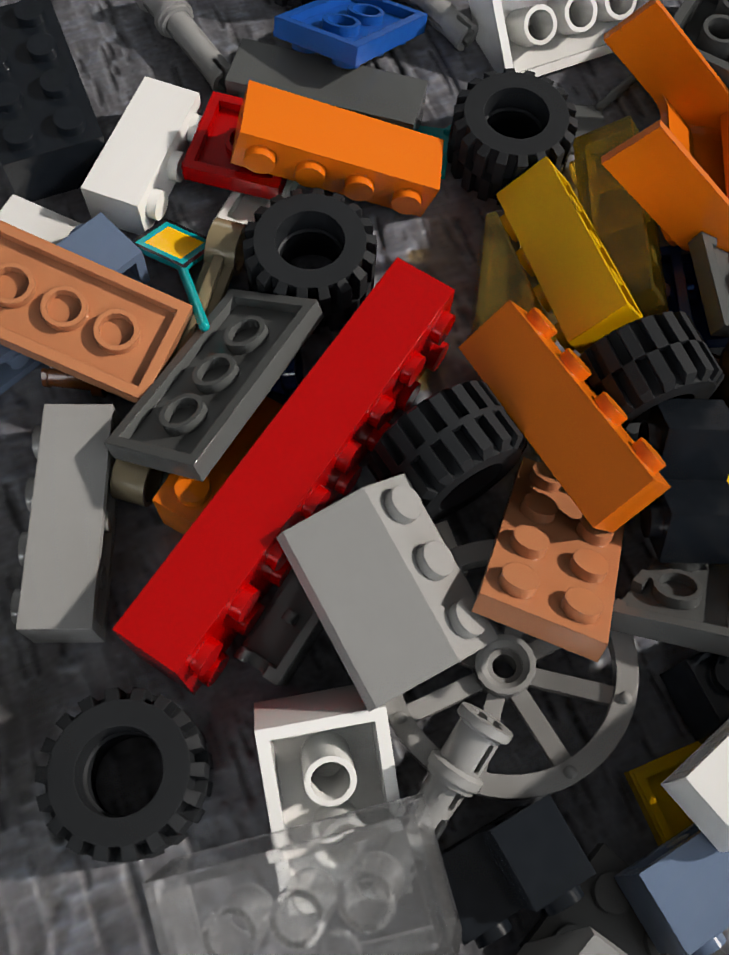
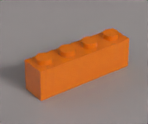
M249 80L238 115L230 163L246 167L255 173L283 177L295 181L304 187H317L345 195L354 201H366L391 208L400 214H412L421 217L440 190L444 140Z
M508 300L458 348L481 379L491 389L507 414L590 525L595 529L613 533L671 488L659 473L666 466V463L643 437H640L635 442L621 426L628 419L625 412L605 391L598 396L585 381L592 375L591 371L570 348H567L562 353L551 338L558 331L548 318L536 307L527 312L511 300Z

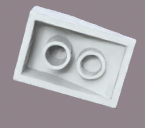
M355 685L254 703V734L285 917L381 898L380 895L372 890V884L366 882L365 875L371 869L377 857L382 853L390 836L403 817L386 705L383 704L368 712ZM413 883L410 885L407 892L414 891Z

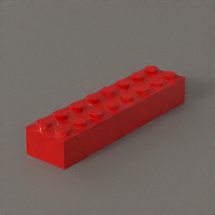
M398 257L395 259L112 628L139 658L193 695L196 694L202 684L210 687L218 679L230 658L225 653L238 633L243 636L250 633L265 608L260 602L273 584L277 587L281 586L292 569L276 537L288 528L330 506L338 493L346 496L352 490L362 472V467L359 466V463L369 450L372 451L379 439L390 428L392 424L389 421L397 410L400 409L406 412L410 408L421 388V383L418 381L426 369L434 372L443 361L449 349V344L444 340L456 319V316L450 313L455 289Z

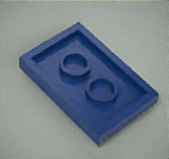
M315 0L276 15L274 17L273 37L292 43L291 47L295 51L306 54L318 53L332 58V64L337 67L356 69L361 64L375 57L383 56L385 52L404 45L407 41L425 33L428 14L390 0Z

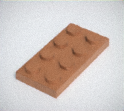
M0 220V345L136 404L167 367L193 315V305Z
M523 457L516 473L471 612L598 663L609 641L625 524L613 533L593 528L546 464Z

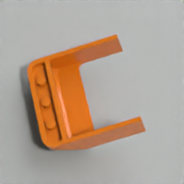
M650 0L605 33L604 41L654 99L660 112V120L601 157V164L656 221L661 228L664 238L671 246L675 247L678 245L684 251L690 252L688 242L702 231L717 238L716 247L729 253V89L660 0Z

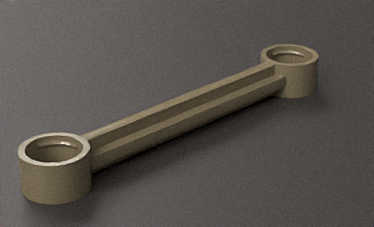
M217 217L209 228L204 249V265L195 285L206 317L209 316L226 295L233 275L238 276L245 265L243 240H246V224ZM194 314L169 363L199 328ZM116 459L110 480L111 496L118 500L149 507L153 502V497L160 488L164 471Z

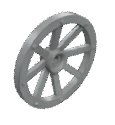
M495 539L475 541L450 549L456 564L470 588L471 586L463 572L487 565ZM505 626L504 634L497 635L499 639L457 663L473 670V674L409 704H406L403 694L385 703L388 721L405 749L428 771L427 765L429 762L427 758L432 750L441 749L424 734L417 725L418 722L480 692L487 695L483 711L500 721L504 702L510 700L552 768L522 775H505L487 772V765L480 776L484 785L479 793L473 795L494 800L522 801L557 793L576 784L599 767L614 751L626 732L635 708L639 686V664L633 635L610 630L608 648L612 663L611 686L536 668V662L559 650L560 647L540 639L527 644L521 639L523 632ZM498 662H505L512 668L513 676L506 679L500 678L494 673L492 666ZM528 687L608 707L596 733L577 754L572 757L570 756L528 692Z

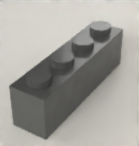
M242 38L225 78L226 94L244 98L248 81L252 80L417 132L424 115L428 83L427 80L363 65L356 69H344L332 64V58L301 53L294 49Z

